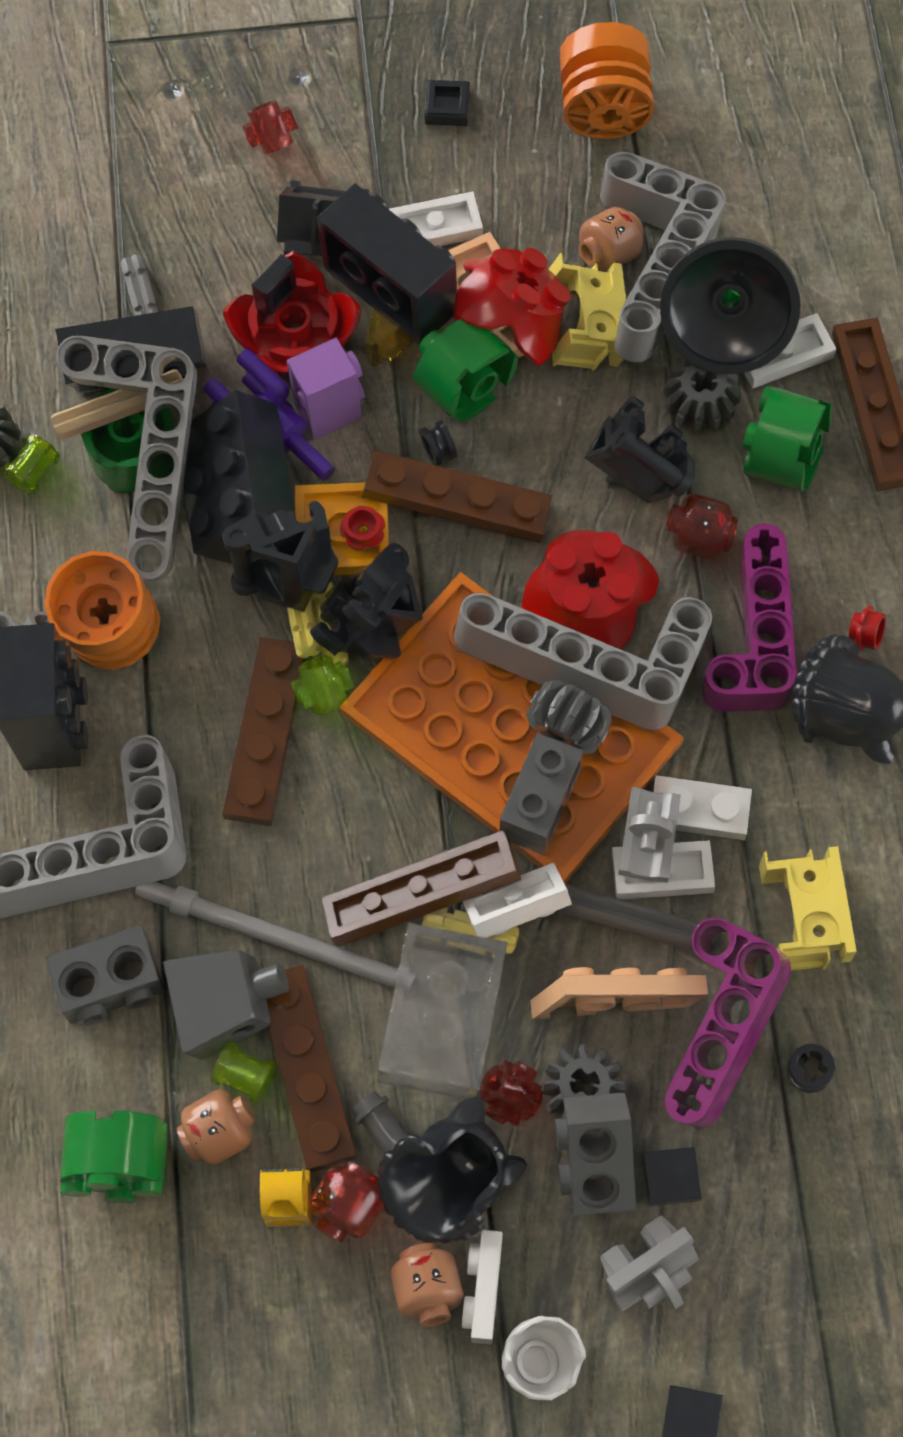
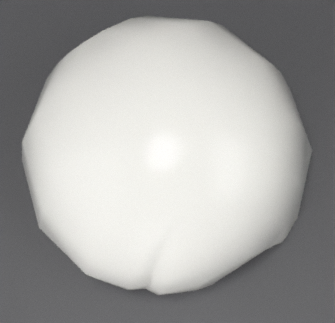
M537 1316L521 1322L506 1339L502 1353V1369L511 1388L527 1399L553 1400L575 1386L581 1365L586 1358V1350L577 1329L558 1317Z

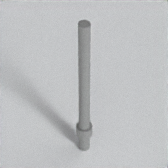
M151 882L139 885L135 890L136 896L169 907V913L185 919H190L191 916L206 920L409 994L417 977L415 974L199 897L198 891L181 885L175 889L158 882Z

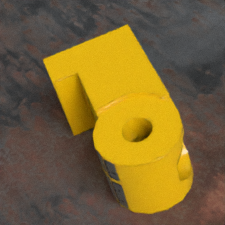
M304 1168L260 1170V1208L266 1227L312 1225L310 1170H304Z

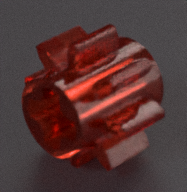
M273 100L256 106L247 112L251 122L242 127L252 148L260 145L263 153L269 154L281 150L294 142L290 132L298 129V125L289 106L280 109L277 100Z
M504 1060L502 1065H495L490 1068L484 1075L479 1089L480 1099L489 1104L485 1115L503 1125L508 1121L515 1126L519 1125L520 1120L525 1121L532 1118L538 1111L543 1097L541 1092L542 1086L533 1081L537 1071L520 1061L514 1065L507 1060Z

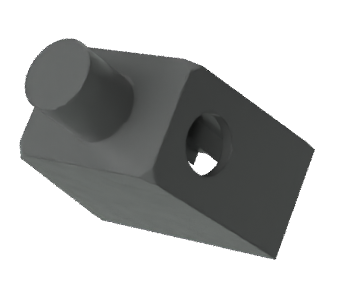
M241 950L197 955L163 962L182 1053L201 1060L207 1059L268 1027L271 1017L266 999L289 991L288 978L281 964L278 963L259 969L256 958Z

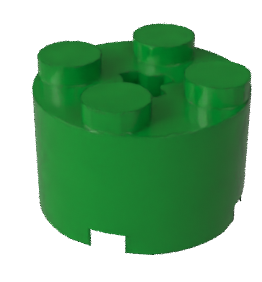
M459 319L441 333L438 330H434L422 340L419 351L423 355L413 373L412 380L453 419L456 417L459 421H467L479 415L497 399L491 392L500 382L507 387L516 372L518 356L492 330L479 329Z
M766 386L759 404V412L762 413L758 424L751 422L745 433L743 449L749 452L745 459L743 474L804 492V488L808 489L823 455L825 448L821 446L823 431L829 433L832 419V404L791 391Z
M110 388L99 394L96 398L117 391L119 389ZM169 408L161 410L156 418L157 428L164 432L175 429ZM145 410L81 433L83 444L95 474L113 492H135ZM167 454L156 456L150 465L152 476L158 479L168 477L173 472L174 460L172 456Z
M97 1110L76 1112L65 1117L60 1194L85 1197L90 1196L91 1191L105 1193L104 1200L106 1202L123 1204L134 1203L136 1195L145 1197L163 1195L168 1139V1123L164 1124V1119L140 1112L113 1110V1117H104L97 1120Z

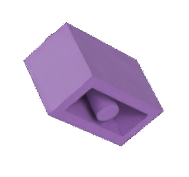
M337 337L287 360L294 405L301 418L306 421L307 429L313 440L362 418L360 400L365 398V394L358 379L363 375L355 354L352 351L345 353Z

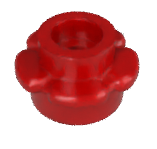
M357 506L349 510L341 521L340 534L343 538H346V544L350 548L362 551L365 547L375 548L381 544L384 539L383 530L386 525L384 518L373 508ZM366 527L367 531L365 533L359 532V528Z
M868 606L862 613H854L849 627V639L855 640V644L860 648L859 651L862 652L864 648L878 650L886 628V614L874 611L873 606Z

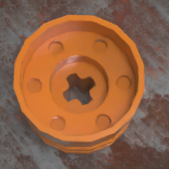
M601 22L581 27L567 36L560 47L561 82L563 83V116L568 127L581 136L595 139L618 138L632 134L644 127L653 116L654 111L653 85L650 78V49L645 35L631 25L618 22Z
M89 551L71 557L57 568L47 585L44 605L49 623H54L62 639L69 641L70 649L80 661L96 669L117 670L135 664L149 653L158 637L161 617L156 600L147 589L140 575L126 559L111 552Z

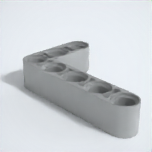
M617 152L606 159L600 192L601 202L607 208L615 206L634 213L640 221L665 230L621 309L614 342L615 351L621 358L630 362H643L653 355L665 333L661 321L660 302L667 276L684 254L694 247L714 240L717 237L726 196L724 191L713 183L633 153Z
M71 336L64 339L58 346L56 362L60 370L73 382L147 393L126 559L140 575L141 579L149 582L159 581L170 573L174 561L197 384V370L190 357L183 351L175 348L88 336ZM78 349L90 350L92 353L90 366L83 371L76 372L71 370L69 359L73 352ZM126 355L137 357L139 359V369L135 375L129 378L117 376L116 364L120 358ZM178 361L186 365L187 373L181 382L168 384L163 381L162 372L167 364ZM165 408H174L180 412L179 425L172 431L164 432L156 426L157 415ZM160 454L172 456L174 460L173 472L166 478L158 479L153 477L150 472L152 460ZM153 501H163L168 507L167 519L160 525H149L144 518L146 506ZM147 547H156L162 554L161 566L154 572L146 573L139 567V554Z
M474 593L467 596L461 603L453 637L457 647L466 654L540 685L552 680H560L565 684H572L576 688L586 691L590 696L599 699L600 704L606 706L611 715L642 728L656 730L665 727L671 720L711 626L713 616L711 609L699 599L686 597L677 600L670 609L647 661L491 595Z
M149 735L136 736L130 739L121 750L120 762L128 818L127 824L0 854V919L168 879L182 870L186 862V849L175 771L161 743L155 737ZM152 763L150 766L143 768L145 765ZM159 803L155 808L147 810L151 805ZM165 845L161 850L152 852L156 847ZM117 856L113 862L105 864L109 858ZM70 867L65 873L58 875L63 869ZM22 879L17 885L11 887L15 881Z

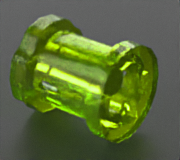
M28 433L23 438L24 447L11 464H4L1 468V473L18 489L28 494H35L39 489L38 480L50 464L55 465L58 463L61 455L49 442L40 436Z
M231 1041L225 1046L216 1062L211 1082L217 1086L225 1083L248 1094L251 1102L258 1104L271 1084L276 1070V1062L269 1059L264 1063L239 1051V1045Z

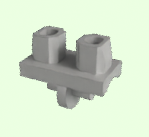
M632 787L618 875L668 883L681 794L654 793L642 788Z
M658 1216L645 1225L640 1232L642 1240L650 1250L634 1260L626 1247L621 1244L615 1245L600 1257L608 1277L606 1281L613 1300L622 1312L641 1299L649 1309L663 1299L666 1300L673 1310L684 1305L678 1289L692 1280L687 1268L699 1261V1257L692 1245L694 1240L686 1228L682 1227L677 1231L663 1216Z

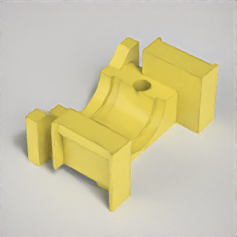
M560 253L549 270L569 290L571 295L580 298V317L577 328H569L557 343V347L552 353L553 366L564 365L590 368L594 371L609 353V366L618 367L624 360L616 353L614 347L620 312L626 301L622 264L613 263L607 272L598 271L597 263L592 268L564 264L563 255Z
M838 846L828 847L823 860H814L812 849L809 850L805 858L768 861L767 851L764 852L759 864L761 883L784 882V887L788 890L791 899L794 942L778 945V949L786 954L791 962V970L823 967V970H825L831 960L829 951L839 950L841 963L851 962L857 950ZM811 878L812 882H808L805 879ZM813 932H820L822 937L815 936Z

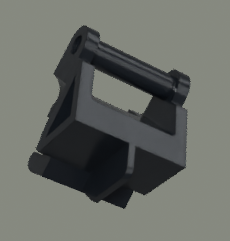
M291 180L290 185L279 195L277 242L285 243L284 256L294 251L300 255L322 257L317 217L345 192L344 190L301 186V181ZM362 188L366 192L370 193L369 189Z
M632 395L613 418L608 416L605 419L584 458L608 475L606 478L607 483H620L646 503L667 499L673 494L680 497L690 488L695 475V461L687 452V443L680 438L683 431L670 424L658 437L647 443L640 437L646 431L645 413L642 410L644 403Z
M313 501L309 504L310 516L313 519L307 523L298 522L293 511L284 512L281 509L267 516L250 515L228 526L223 531V543L225 548L230 551L234 570L231 576V585L236 594L249 596L258 592L262 600L304 612L313 593L323 594L326 591L337 568L338 559L331 548L330 531L325 510L318 501ZM249 549L251 550L254 557H258L260 559L251 563Z
M391 543L363 570L353 577H343L325 594L326 599L320 606L322 610L320 617L329 624L331 630L324 622H320L310 629V634L318 644L334 656L339 652L366 654L370 657L397 659L401 656L397 636L423 619L413 578L406 571L409 565V556L401 545Z

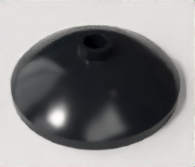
M738 237L710 240L684 254L668 274L660 302L662 325L667 338L675 350L693 365L720 374L749 372L775 359L793 338L799 323L801 308L798 283L787 263L769 247L753 240ZM733 290L740 297L734 302H729L723 298V294L726 291Z

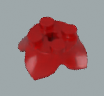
M507 248L496 249L490 256L468 259L464 262V270L471 274L461 283L456 292L454 319H461L467 324L486 330H493L505 325L511 326L514 343L517 348L534 364L540 367L557 347L563 309L571 300V294L546 267L548 265L547 259L540 251L534 248H526L524 252Z
M291 251L285 257L294 264L297 289L272 315L267 317L257 310L254 296L250 294H243L234 298L223 310L225 323L233 338L244 349L249 348L272 371L281 374H289L288 359L336 337L341 346H343L352 337L362 312L360 305L351 295L344 292L330 293L324 276L317 266L294 251ZM292 324H301L298 328H292Z
M573 530L561 534L546 549L545 560L532 573L525 585L522 609L622 650L631 639L636 627L638 607L649 603L656 595L659 576L654 566L645 556L634 548L622 544L617 534L613 532L600 533L595 530ZM586 578L599 580V586L596 588H589L588 582L581 583Z

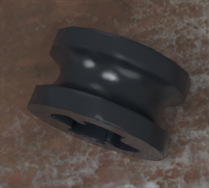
M443 421L435 422L434 429L429 430L424 427L419 430L423 447L433 465H441L442 459L448 457L450 460L457 458L453 439Z
M804 1044L797 1048L787 1065V1075L791 1084L799 1091L808 1094L823 1090L831 1081L835 1072L834 1058L827 1049L817 1044ZM810 1057L819 1060L818 1069L824 1073L823 1078L819 1079L817 1074L811 1081L802 1077L804 1068L797 1064L798 1060L802 1058L805 1063Z

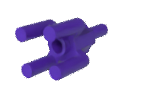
M249 348L243 350L236 360L247 371L242 378V383L255 397L277 404L285 453L291 451L322 481L327 480L334 473L335 467L302 437L307 429V423L294 411L293 406L286 400L290 391L289 386ZM216 378L210 379L203 387V392L214 401L210 407L231 393Z

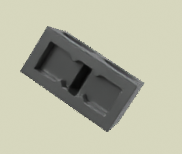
M536 734L500 818V831L505 830L511 843L542 855L546 854L581 771L583 750L545 735Z
M142 925L45 957L61 1012L70 1024L76 1022L79 1025L97 1023L107 1017V1011L125 1005L127 1009L140 1008L152 1003L155 1000L154 995L165 992L149 938ZM136 961L143 964L141 973L135 979L126 981L119 978L122 967L127 963ZM82 978L95 979L94 988L88 995L83 997L72 996V989L77 981Z
M625 1092L563 1098L564 1118L555 1119L558 1151L567 1150L568 1161L565 1164H558L561 1196L571 1195L574 1215L636 1210L632 1127ZM591 1129L601 1130L596 1134H585L586 1131ZM596 1174L603 1175L602 1177L596 1179L589 1178L590 1176Z

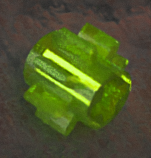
M328 655L318 656L302 663L298 668L301 679L291 682L298 703H302L304 708L312 706L313 712L316 714H326L339 709L346 700L345 691L354 688L348 666L343 667L341 661L334 663L332 657Z

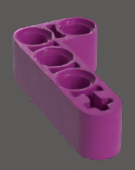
M762 523L753 526L746 533L739 562L746 654L720 655L712 659L706 667L701 693L705 703L716 711H772L780 709L790 699L795 684L797 668L787 542L784 533L778 527ZM761 550H764L765 556L769 557L767 566L760 567L762 563ZM758 590H769L777 598L765 600L760 598L755 592ZM766 632L772 633L778 637L780 642L774 644L766 643L758 635ZM766 676H773L780 679L784 686L770 688L761 679ZM720 677L729 678L736 684V687L728 690L722 689L713 680Z
M716 917L707 918L697 925L691 938L692 948L703 961L727 974L665 1095V1107L669 1115L677 1122L696 1128L708 1127L720 1116L786 988L792 972L791 962L781 950L744 929ZM727 932L730 941L728 948L724 953L713 956L710 950L712 939L719 933ZM771 954L774 959L772 972L764 978L757 979L753 969L755 962L759 957ZM747 999L751 1010L749 1017L741 1024L734 1025L731 1020V1009L736 1002ZM723 1044L727 1052L726 1061L721 1068L711 1070L707 1060L708 1054L713 1047ZM698 1074L714 1080L713 1086L705 1085L706 1083L696 1080ZM689 1095L696 1096V1099L702 1103L698 1111L691 1110L692 1107L686 1103Z

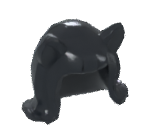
M832 634L827 638H822L806 654V660L802 661L799 672L795 677L792 712L795 722L798 723L799 733L803 736V740L806 743H813L814 737L817 734H822L836 744L861 747L865 754L875 762L890 764L894 759L891 740L903 728V680H900L889 668L877 662L859 658V646L855 642L850 641L848 637Z
M479 1097L468 1098L460 1102L447 1118L430 1126L421 1137L419 1135L407 1134L406 1138L398 1140V1143L394 1145L392 1150L384 1153V1158L380 1161L377 1170L379 1175L377 1187L381 1191L379 1199L384 1203L383 1208L386 1213L394 1217L393 1223L396 1227L403 1228L408 1235H413L417 1240L435 1244L437 1242L448 1244L451 1241H459L460 1239L464 1241L472 1240L474 1236L477 1237L485 1228L481 1215L496 1201L501 1189L516 1182L523 1175L527 1163L519 1156L506 1154L500 1139L485 1123L484 1102Z

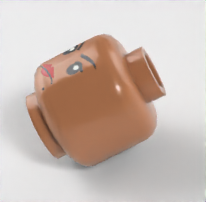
M616 206L606 209L586 220L581 226L578 245L580 256L588 265L594 266L597 263L598 270L602 272H607L613 263H621L624 266L635 260L642 252L645 239L644 227L640 219L632 212Z
M217 1089L182 1110V1125L177 1127V1134L185 1151L193 1161L203 1160L205 1163L215 1166L251 1144L252 1130L250 1125L256 1122V1116L244 1096L240 1095L234 1098L226 1090Z
M435 1243L418 1244L403 1250L399 1254L400 1260L393 1265L390 1273L398 1311L407 1319L420 1320L422 1327H433L448 1322L451 1319L450 1312L461 1305L464 1298V1289L455 1257L449 1251L440 1249L439 1245Z

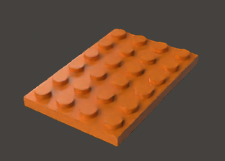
M460 572L422 614L423 619L410 627L399 640L401 656L397 659L383 658L339 709L342 716L492 832L497 833L500 831L501 815L534 738L539 733V731L531 727L526 714L531 706L529 703L536 691L541 689L542 685L466 654L457 647L453 635L462 601L474 593L491 595ZM610 715L612 722L608 728L609 733L602 745L599 744L595 753L582 755L581 771L546 854L542 855L514 843H511L512 847L539 868L554 863L563 882L566 884L628 810L632 787L645 789L682 745L684 739L682 735L668 725L661 729L650 730Z

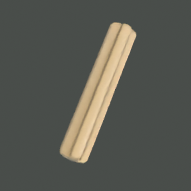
M173 369L162 374L163 381L168 384H177L183 380L178 370ZM119 389L57 412L51 416V422L58 438L65 440L145 410L147 393Z

